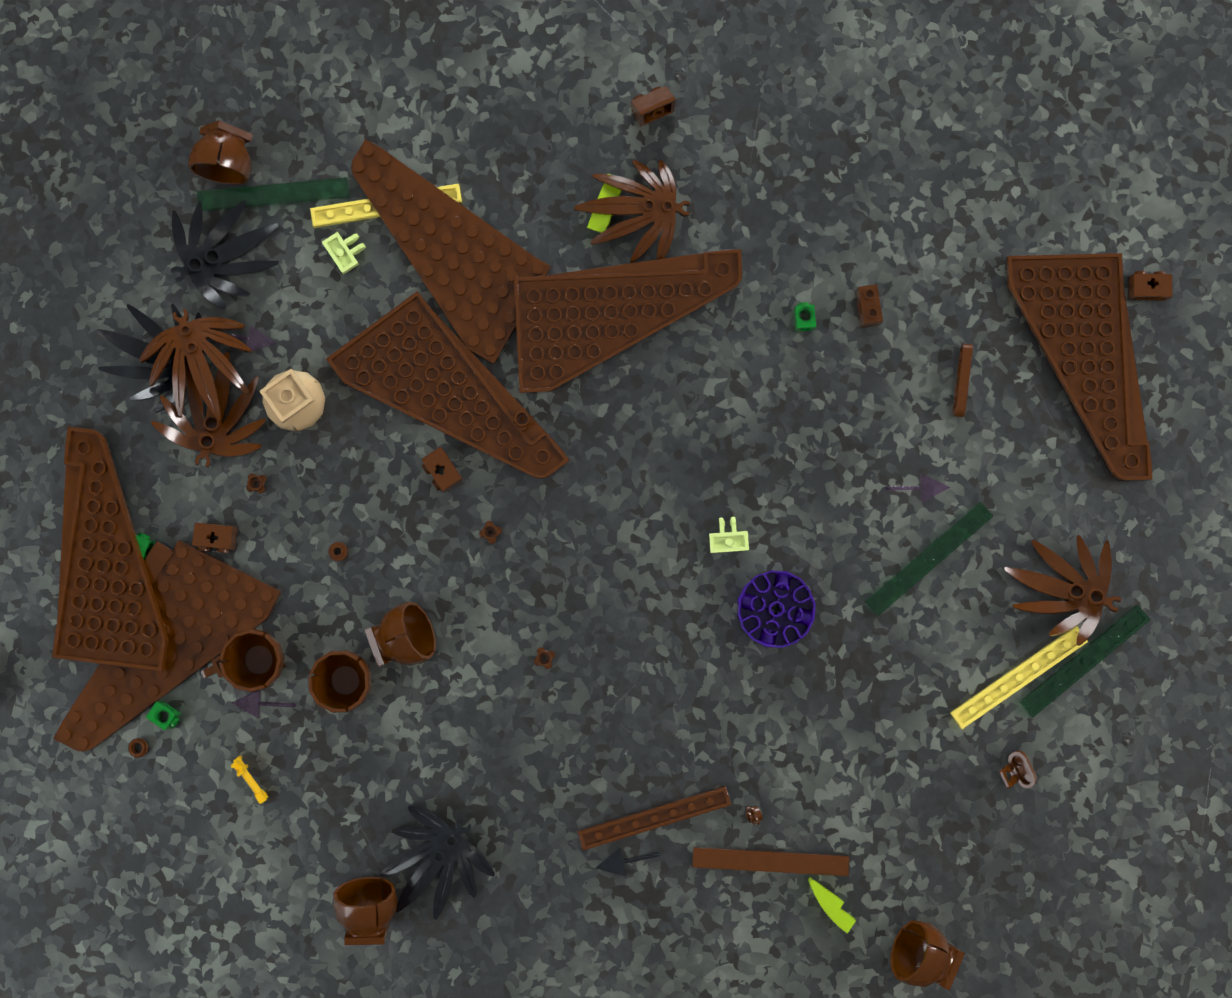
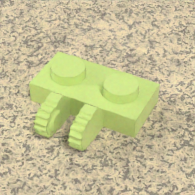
M336 232L322 241L343 275L359 265L353 255H357L366 248L364 243L357 245L351 250L347 247L359 239L358 234H353L343 240L340 234Z
M731 517L730 526L732 532L725 533V521L723 518H719L720 533L709 534L710 553L749 551L748 531L737 532L736 519Z

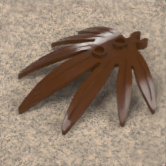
M632 160V164L638 173L655 191L624 177L593 174L592 178L628 193L643 196V198L615 196L595 199L576 205L574 210L604 215H642L622 221L596 236L590 244L595 245L618 239L654 222V225L644 234L635 248L630 263L636 261L649 249L661 230L663 232L659 239L656 260L664 259L674 236L675 213H679L683 217L690 214L689 211H684L682 208L683 206H689V201L676 203L675 181L667 165L662 160L658 161L661 183L648 167L636 160Z
M183 309L184 316L182 318H178L174 312L173 318L179 325L157 335L147 345L140 357V362L143 363L162 349L153 365L149 384L151 387L155 384L167 365L173 350L176 349L173 361L172 385L178 416L180 418L183 416L186 388L185 357H187L190 372L200 395L217 421L221 422L220 406L214 379L203 351L206 352L210 360L228 380L248 395L249 392L232 364L215 346L206 340L209 338L222 345L251 353L252 350L240 340L217 331L244 329L245 326L240 322L221 317H205L188 322L189 314L186 309Z
M226 352L224 356L230 362L229 352ZM187 361V395L196 428H192L184 415L180 418L176 407L162 395H160V399L166 412L176 426L186 435L159 422L151 421V424L171 442L190 450L200 451V455L195 459L197 466H199L200 460L205 459V466L209 468L211 464L210 454L223 457H238L253 453L261 449V444L234 443L240 442L254 434L265 424L266 418L245 425L228 436L226 434L236 425L248 408L255 393L259 376H256L246 387L249 392L248 395L242 392L228 413L224 423H222L229 398L230 380L218 369L214 383L219 400L221 422L217 421L208 406L206 418L203 419L202 396L196 387Z
M1077 535V552L1081 567L1088 578L1086 581L1063 558L1032 539L1031 544L1041 558L1058 574L1074 584L1033 571L1005 567L1004 571L1022 584L1043 594L1069 600L1068 602H1025L1013 604V608L1039 614H1056L1078 610V613L1069 616L1050 631L1049 636L1068 632L1087 619L1081 626L1077 636L1076 644L1080 646L1095 631L1103 606L1108 607L1112 612H1118L1119 608L1114 607L1112 602H1121V598L1118 596L1106 597L1112 573L1109 541H1105L1098 566L1099 576H1097L1091 553L1082 537Z

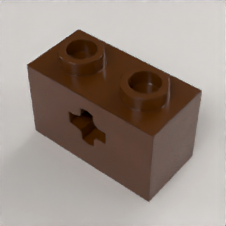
M1136 271L1128 277V300L1166 301L1172 297V274H1165V271H1156L1153 274H1146V271Z
M877 284L858 287L855 295L861 328L880 326L883 322Z
M442 447L421 459L424 463L421 465L427 475L431 473L434 478L432 483L438 491L441 489L445 493L463 481ZM438 467L445 468V469L443 470V472H444L445 474H443V475H441L440 473L437 474V472L439 471V470H438Z
M195 522L192 546H198V550L210 551V548H217V552L229 553V550H235L238 527ZM212 536H218V540H211Z

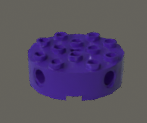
M771 570L756 575L744 585L737 600V617L742 630L751 640L765 647L783 648L797 643L809 632L815 620L816 604L810 589L801 578L787 571ZM778 604L780 612L773 614L774 611L771 610V607Z

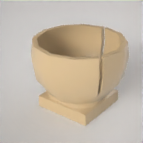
M293 369L275 375L266 387L260 390V393L263 395L262 402L268 418L281 429L301 431L313 426L323 414L325 396L321 384L307 372L295 371Z

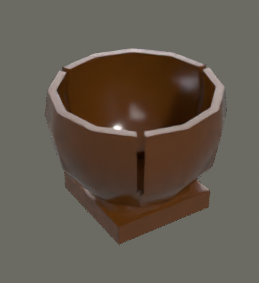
M220 120L200 127L199 135L204 137L192 147L188 157L189 170L193 174L213 182L229 185L245 184L251 174V157L245 144L252 141L253 134Z
M400 603L384 615L380 625L365 629L378 667L394 661L410 666L421 664L435 654L436 638L433 626L426 612L416 603Z
M248 629L234 634L223 646L219 659L227 661L219 663L223 677L234 688L252 693L268 689L279 678L282 669L287 666L284 662L285 658L281 645L270 633L257 629Z
M349 650L330 651L314 663L309 674L315 675L308 676L309 692L317 705L332 713L351 712L364 703L371 690L370 665H367L361 656Z
M368 876L355 878L339 885L333 893V906L337 921L346 929L345 945H385L390 920L396 913L397 897L393 883L385 878Z
M911 920L900 929L894 939L890 954L891 970L896 979L904 984L927 987L937 983L944 989L950 990L965 953L948 943L937 927L927 922Z

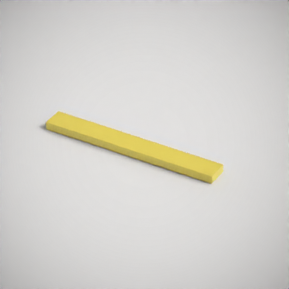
M459 184L437 187L458 203H462ZM369 199L310 208L314 228L380 217Z
M1078 626L1062 634L950 712L960 729H964L1086 644L1088 640L1080 646L1076 644L1080 630Z

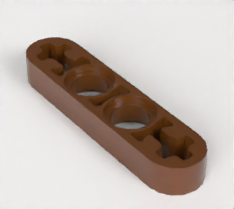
M962 343L960 348L953 404V416L964 417L966 411L973 353L972 344Z

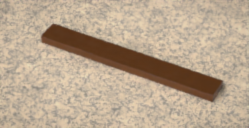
M723 786L577 831L582 850L584 851L732 804L727 788Z
M693 847L692 867L849 876V856Z

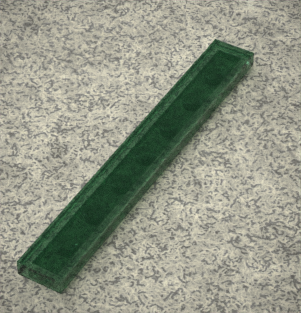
M347 177L197 191V201L202 202L203 211L231 209L244 199L247 200L245 207L349 198Z
M979 502L870 596L865 603L879 616L987 523L993 515L982 502Z
M1139 605L1134 606L1019 703L1032 718L1035 717L1151 619Z

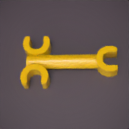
M238 756L233 760L234 763L231 764V768L237 771L238 777L242 776L254 792L257 801L260 804L267 800L268 795L258 786L248 772V765L244 764L242 756Z

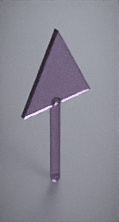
M251 325L248 337L228 334L236 339L247 340V346L252 351L276 344Z
M921 474L922 486H887L886 490H922V502L951 487Z
M261 691L251 693L232 702L235 706L259 718L260 706L296 707L295 703L260 702Z

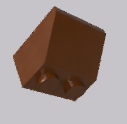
M659 86L653 88L646 95L640 94L634 97L631 101V108L640 127L674 113L676 99L666 86L662 88Z

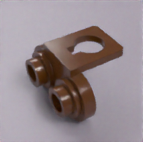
M1019 750L1013 751L1008 757L1009 763L999 771L1006 787L1011 788L1018 782L1023 788H1032L1037 782V776L1027 755ZM1006 771L1011 774L1010 781L1006 776Z

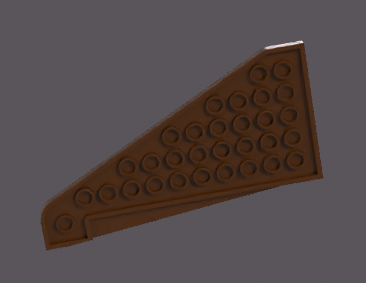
M365 139L351 163V171L354 178L467 349L495 364L516 329L514 277L544 276L549 273L551 266L531 255L384 149Z
M741 249L718 250L537 277H514L519 392L552 391L734 289L742 279Z
M1122 253L1007 256L1008 289L1114 477L1122 481L1153 480L1151 453L1146 436L1124 290Z
M418 291L326 358L344 384L534 478H547L570 461L558 444L535 420L533 423H529L524 431H520L518 426L511 422V417L523 407L477 357L467 349L464 343L429 307Z
M68 427L64 456L66 471L58 617L52 658L165 671L169 639L136 539L135 530L106 438L100 432L93 429Z
M178 540L173 549L174 553L152 583L169 639L165 671L99 664L65 716L53 739L76 751H88L95 748L211 662L212 659L219 656L223 646L234 634L248 629H255L266 621L282 591Z

